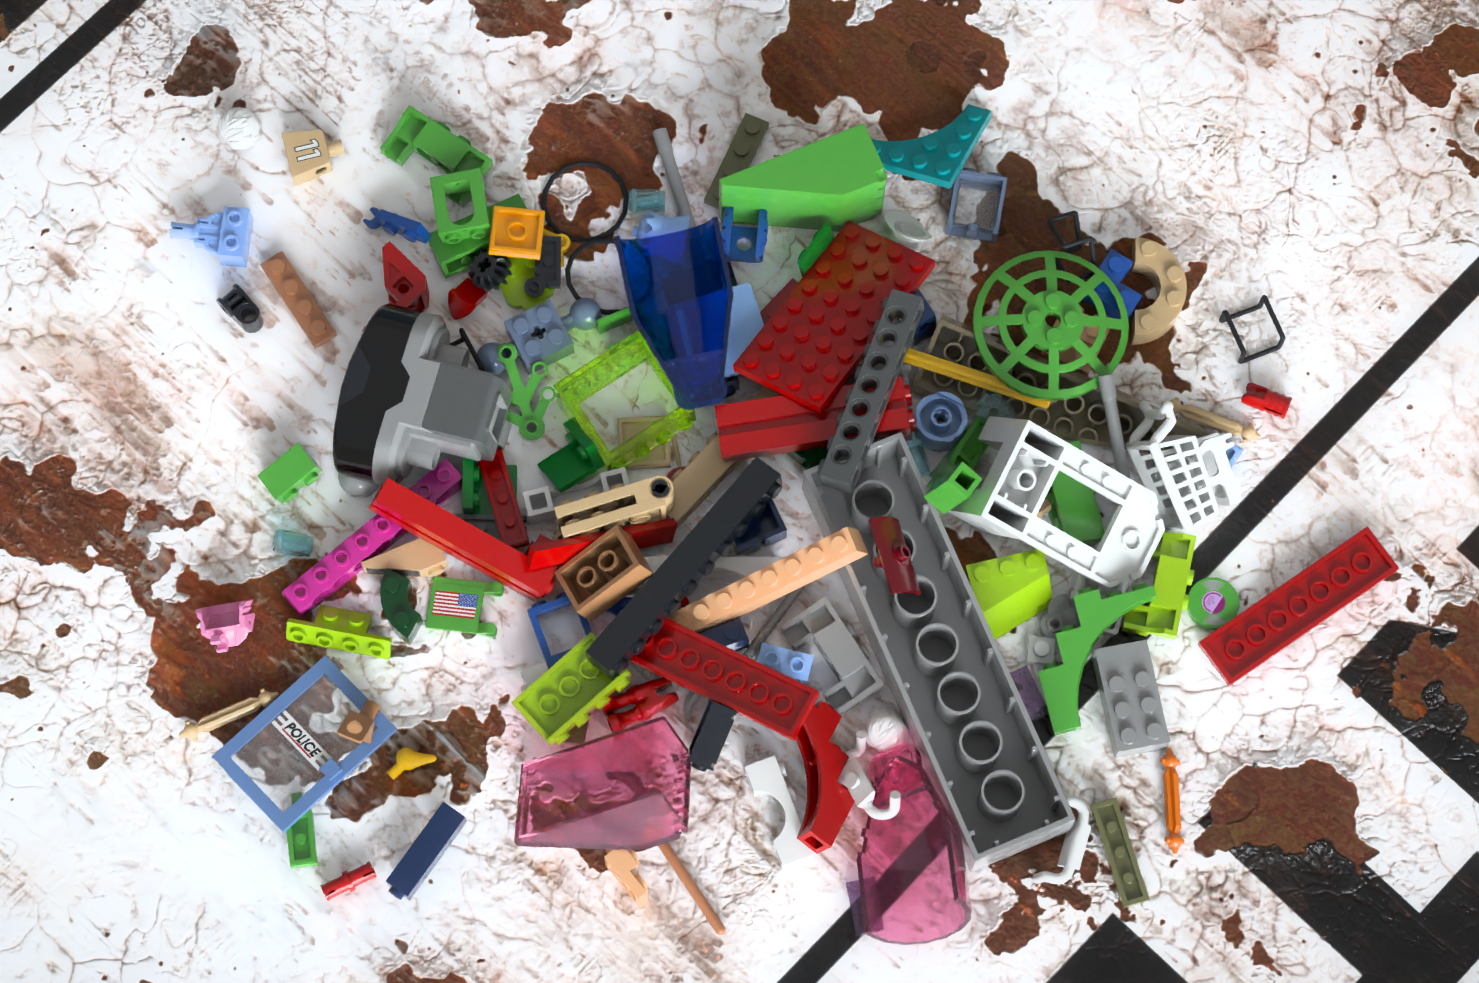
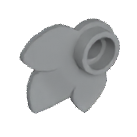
M1061 594L1053 598L1048 603L1047 613L1040 619V631L1048 638H1056V633L1061 632V627L1075 624L1076 628L1081 627L1076 607H1070L1067 594ZM1051 620L1055 622L1056 629L1051 627Z

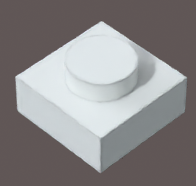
M1029 636L1026 664L1045 665L1053 663L1056 638Z

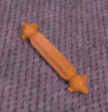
M1167 748L1166 754L1163 758H1160V763L1165 767L1163 773L1166 828L1169 832L1164 841L1171 847L1173 854H1177L1179 847L1185 842L1179 834L1181 829L1179 780L1175 769L1180 764V760L1173 754L1171 748Z

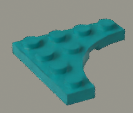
M968 104L955 120L932 134L904 141L871 140L882 161L884 170L950 189L991 120V110Z

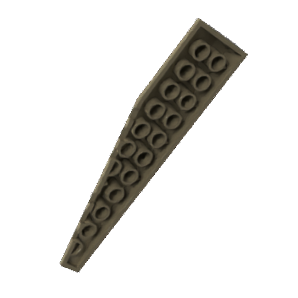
M942 315L926 353L993 375L979 355L974 341L973 327ZM983 332L990 353L1000 365L1010 355L1009 351L1006 349L1002 339ZM1030 351L1025 354L1036 362L1048 364V359ZM1019 361L1008 372L1012 377L1027 385L1048 389V373L1032 370ZM922 368L918 369L910 390L924 396L936 394L937 392L951 393L962 401L966 413L973 417L980 414L986 420H988L989 416L1029 420L1062 440H1080V443L1112 448L1099 386L1079 397L1051 401L1048 409ZM1077 371L1059 374V389L1076 387L1093 378ZM1116 389V401L1125 445L1129 442L1131 434L1145 417L1139 408L1142 400ZM1151 405L1153 409H1159L1158 407ZM1175 416L1176 423L1166 436L1195 435L1196 438L1212 433ZM1166 417L1162 420H1154L1152 427L1140 441L1150 440L1152 435L1166 420ZM1172 446L1163 447V448H1161V450L1163 451V450L1171 449V448H1173V447H1172ZM1139 450V453H1151L1150 450Z

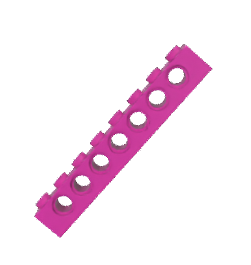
M444 459L434 470L428 472L412 485L409 490L440 507L462 489L463 477L447 459ZM378 514L375 515L282 591L285 599L301 618H304L363 570L361 562L382 554L406 535L408 531Z

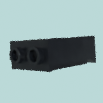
M709 700L688 749V761L692 762L691 766L703 772H706L707 769L714 770V764H716L734 722V716L738 714V711Z

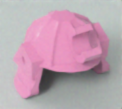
M253 599L195 610L197 617L201 621V634L210 639L211 645H217V653L227 652L229 647L239 645L246 639L248 633L253 631L255 613H249Z

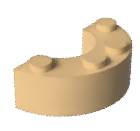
M1141 237L1135 238L1132 247V272L1140 273L1151 280L1156 288L1157 299L1149 307L1134 311L1131 320V345L1148 343L1167 333L1176 323L1187 294L1186 276L1175 255L1163 245Z

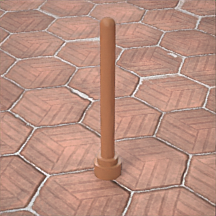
M661 821L654 823L642 832L648 842L651 841L653 845L657 844L716 934L723 935L726 932L725 926L666 840L665 827Z

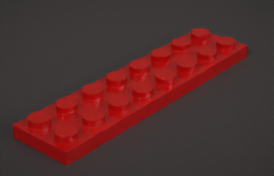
M1367 526L1199 641L1198 646L1230 687L1397 572L1399 567Z
M667 618L663 621L664 624L661 630L656 635L652 634L648 638L643 651L639 655L634 654L629 660L711 701L738 711V714L793 741L820 695L818 690Z

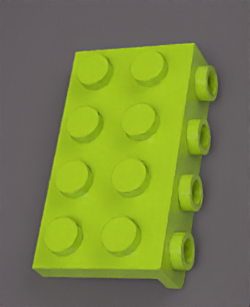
M590 632L511 702L550 747L555 743L559 746L570 736L568 732L575 725L578 728L584 725L590 719L588 714L595 708L598 710L602 709L611 700L608 697L615 690L621 692L631 682L629 680L631 672L628 669L621 675L617 674L612 680L588 662L585 651L597 639L593 632Z

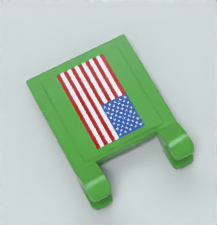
M433 577L425 628L496 637L498 629L494 623H480L484 594L501 597L504 593V587L500 582H479Z

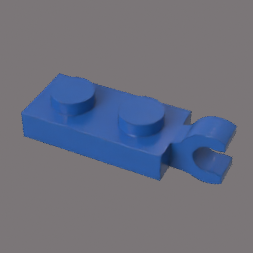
M371 207L370 212L375 217L372 220H363L369 229H377L383 226L382 229L392 236L396 234L402 235L412 243L419 241L427 244L431 237V234L420 222L383 209L379 211L377 208Z

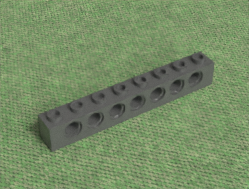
M892 289L890 296L885 297L881 309L883 314L880 320H876L872 334L874 337L871 343L868 342L864 350L863 357L865 360L863 365H859L855 372L854 380L856 383L854 388L849 389L845 399L847 406L845 411L840 412L836 422L838 429L835 436L831 435L829 438L827 457L820 461L818 474L820 475L822 485L853 493L924 311L923 299L920 296ZM895 318L903 319L900 323L891 322ZM886 341L894 342L891 346L882 345ZM877 364L885 365L882 369L877 370L873 368ZM868 387L876 388L871 393L864 392ZM859 410L867 411L863 416L855 415ZM851 433L858 434L854 439H846V436ZM840 457L849 458L844 463L836 462Z

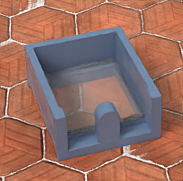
M972 168L961 169L954 183L946 235L996 243L1008 177H1002L1001 174L996 172L985 174L979 173Z

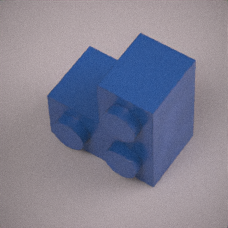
M1111 249L1099 269L1109 277L1121 294L1129 322L1140 304L1142 295L1123 284L1130 273L1133 261ZM1103 281L1094 291L1101 299L1106 315L1111 318L1121 319L1116 299L1110 288ZM1089 295L1082 299V301L1096 308Z

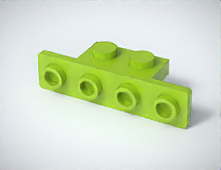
M320 604L314 623L289 618L287 621L286 639L289 641L376 658L390 659L392 639L368 633L372 623V614Z

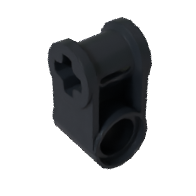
M235 283L233 289L223 298L216 299L221 309L229 317H232L245 332L256 333L263 327V317L259 308L238 284ZM248 315H256L252 321H244Z

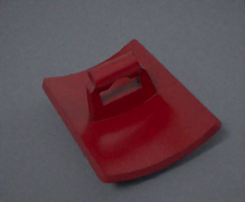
M889 516L871 517L869 524L879 557L873 559V565L883 568L892 594L915 593L920 595L921 590L910 558L911 553L906 545L899 520Z

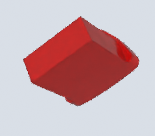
M468 277L455 289L452 288L448 293V306L452 318L457 320L468 316L486 299L488 291L476 287Z

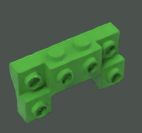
M410 105L402 114L392 133L380 147L381 154L403 167L413 152L447 174L480 168L485 177L493 166L492 159L472 147L470 141L464 136L459 135L457 137L450 132L451 130L447 125L440 121L436 123ZM471 190L446 195V197L463 208L472 198Z

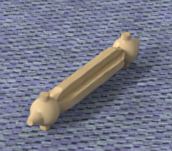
M1178 397L1170 400L1173 403L1174 415L1179 413L1184 419L1224 433H1231L1232 436L1241 435L1244 443H1248L1252 439L1261 438V435L1256 432L1252 423L1243 427L1236 420L1190 404L1182 405Z
M262 688L259 690L260 694L258 697L246 698L200 718L196 724L190 722V720L185 721L186 725L178 735L180 738L188 737L196 741L198 740L199 732L212 731L256 712L261 706L268 707L279 694L278 692L265 691Z

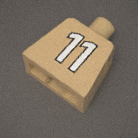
M320 129L281 133L295 186L331 172L333 168L330 157L345 154L341 139L326 142L323 130Z

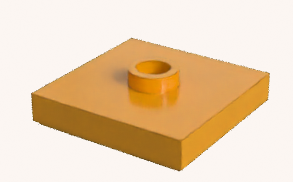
M494 205L488 255L540 260L545 211Z

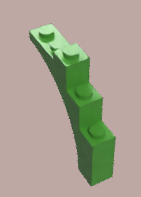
M980 414L974 418L962 437L929 474L932 479L926 485L929 490L924 495V498L942 514H945L966 500L982 480L973 471L980 457L989 446L978 440L987 422Z
M1147 583L1133 586V591L1122 594L1121 590L1109 592L1106 594L1107 598L1104 599L1101 598L1099 589L1094 590L1093 587H1087L1078 590V595L1073 596L1081 627L1076 628V625L1072 624L1060 628L1061 632L1056 633V638L1063 665L1053 662L1043 665V670L1038 671L1055 735L1082 729L1078 710L1079 685L1084 665L1092 648L1104 631L1119 617L1139 605L1157 599L1154 586L1148 587Z

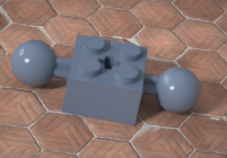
M591 298L576 300L571 305L569 314L560 318L550 299L504 321L505 332L511 341L509 343L517 349V355L528 375L532 374V366L536 362H543L548 366L575 353L573 341L567 331L573 328L588 331L597 327L596 320L602 318V314L600 312L601 307L595 300ZM537 335H543V338L539 340ZM486 343L477 352L485 371L495 375L502 373L506 369L505 363L499 361V356L496 353L497 348L501 345L499 343ZM509 348L502 350L504 358L511 356L512 352ZM537 365L535 367V372L544 368V366Z

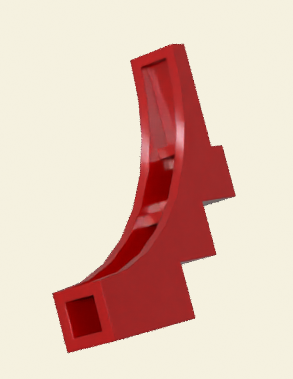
M824 701L814 704L795 738L804 761L807 779V804L804 820L797 839L816 854L832 846L855 802L848 788L837 782L849 756L838 745L829 741L842 716Z

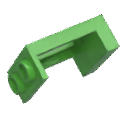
M480 168L430 177L437 230L442 243L456 244L463 239H481L491 234L484 190L486 187L485 179ZM471 190L474 215L467 224H454L449 218L446 195Z

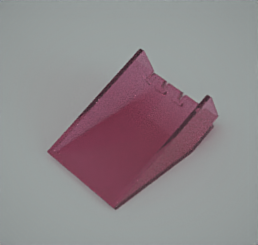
M661 716L521 764L514 843L517 846L646 850L680 839V834L686 833L689 826L691 762L688 761V748L666 717Z

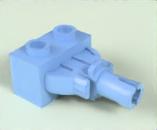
M224 206L223 212L212 214L208 218L198 217L194 224L171 222L170 238L194 240L195 248H204L210 254L217 256L221 265L247 267L254 219L248 208Z
M762 642L757 662L804 683L809 680L815 657L810 654Z

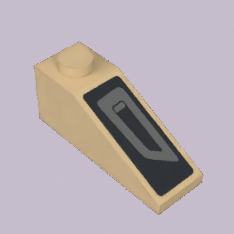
M421 538L361 562L365 574L384 575L388 568L401 576L425 577L429 575L434 577L443 573L444 568L448 567L443 551Z

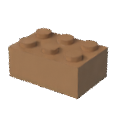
M615 525L554 572L576 612L591 622L654 574L632 536L618 525Z

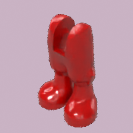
M661 677L639 685H633L625 693L609 695L608 697L611 700L602 710L605 717H607L608 725L614 737L622 735L625 728L631 723L649 720L656 713L676 703L679 700L676 692L660 697L657 695L658 692L669 688L672 685V681ZM635 704V707L628 711L614 713L621 708Z

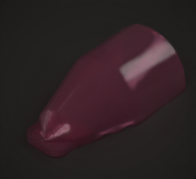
M903 743L878 753L870 763L871 785L875 790L874 806L878 809L888 808L890 793L896 790L901 794L900 809L894 817L886 820L874 819L868 815L866 828H862L861 837L864 840L862 851L858 852L857 869L865 934L885 943L912 945L945 939L961 931L970 922L972 910L962 837L927 772L922 767L920 751L910 743Z

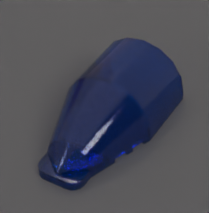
M712 217L708 222L696 227L660 236L640 239H620V236H615L614 242L630 316L672 386L677 406L683 410H694L720 404L727 395L724 374L734 293L718 217Z

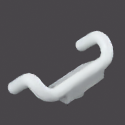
M859 730L856 733V746L845 753L849 756V759L840 776L857 807L864 808L865 812L874 819H890L899 812L901 794L899 791H892L890 793L889 807L886 809H878L874 806L875 790L857 759L865 752L867 739L866 732Z
M1065 795L1069 805L1078 811V820L1073 823L1070 831L1065 835L1057 866L1064 867V869L1058 874L1048 871L1034 874L1032 881L1035 884L1043 882L1062 884L1072 877L1075 869H1080L1091 826L1088 824V807L1083 800L1076 796Z

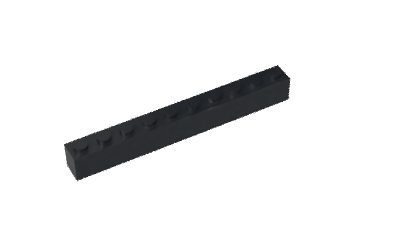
M756 456L585 651L588 662L612 680L617 674L621 675L627 669L628 661L634 654L639 655L643 651L648 638L652 634L656 635L661 630L664 624L663 621L668 615L672 616L677 612L682 599L686 595L690 596L696 590L697 582L702 576H708L711 573L716 560L720 556L724 557L732 547L731 543L736 537H742L745 534L750 521L754 517L758 518L763 513L766 507L765 504L770 498L774 499L779 495L782 490L781 474Z

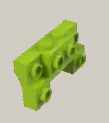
M1163 533L1151 557V560L1157 561L1152 585L1154 586L1157 599L1150 601L1148 606L1139 605L1127 612L1124 616L1122 631L1146 637L1150 634L1173 640L1176 639L1182 610H1187L1190 595L1185 594L1187 585H1192L1194 570H1191L1190 567L1197 536L1185 533Z

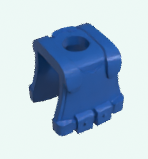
M727 207L725 209V216H723L721 233L723 259L735 262L761 263L768 234L767 211L759 209L758 228L733 226L734 207ZM746 238L752 243L751 248L746 251L740 250L737 247V242L740 239Z

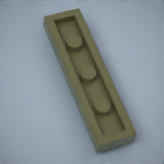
M745 113L704 198L705 204L719 209V179L749 168L769 127V122Z
M1117 798L1091 804L1090 810L1122 908L1148 902L1150 899Z

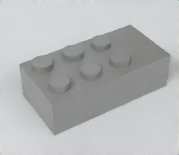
M1147 639L1094 649L1091 657L1114 759L1166 749L1170 743V738Z

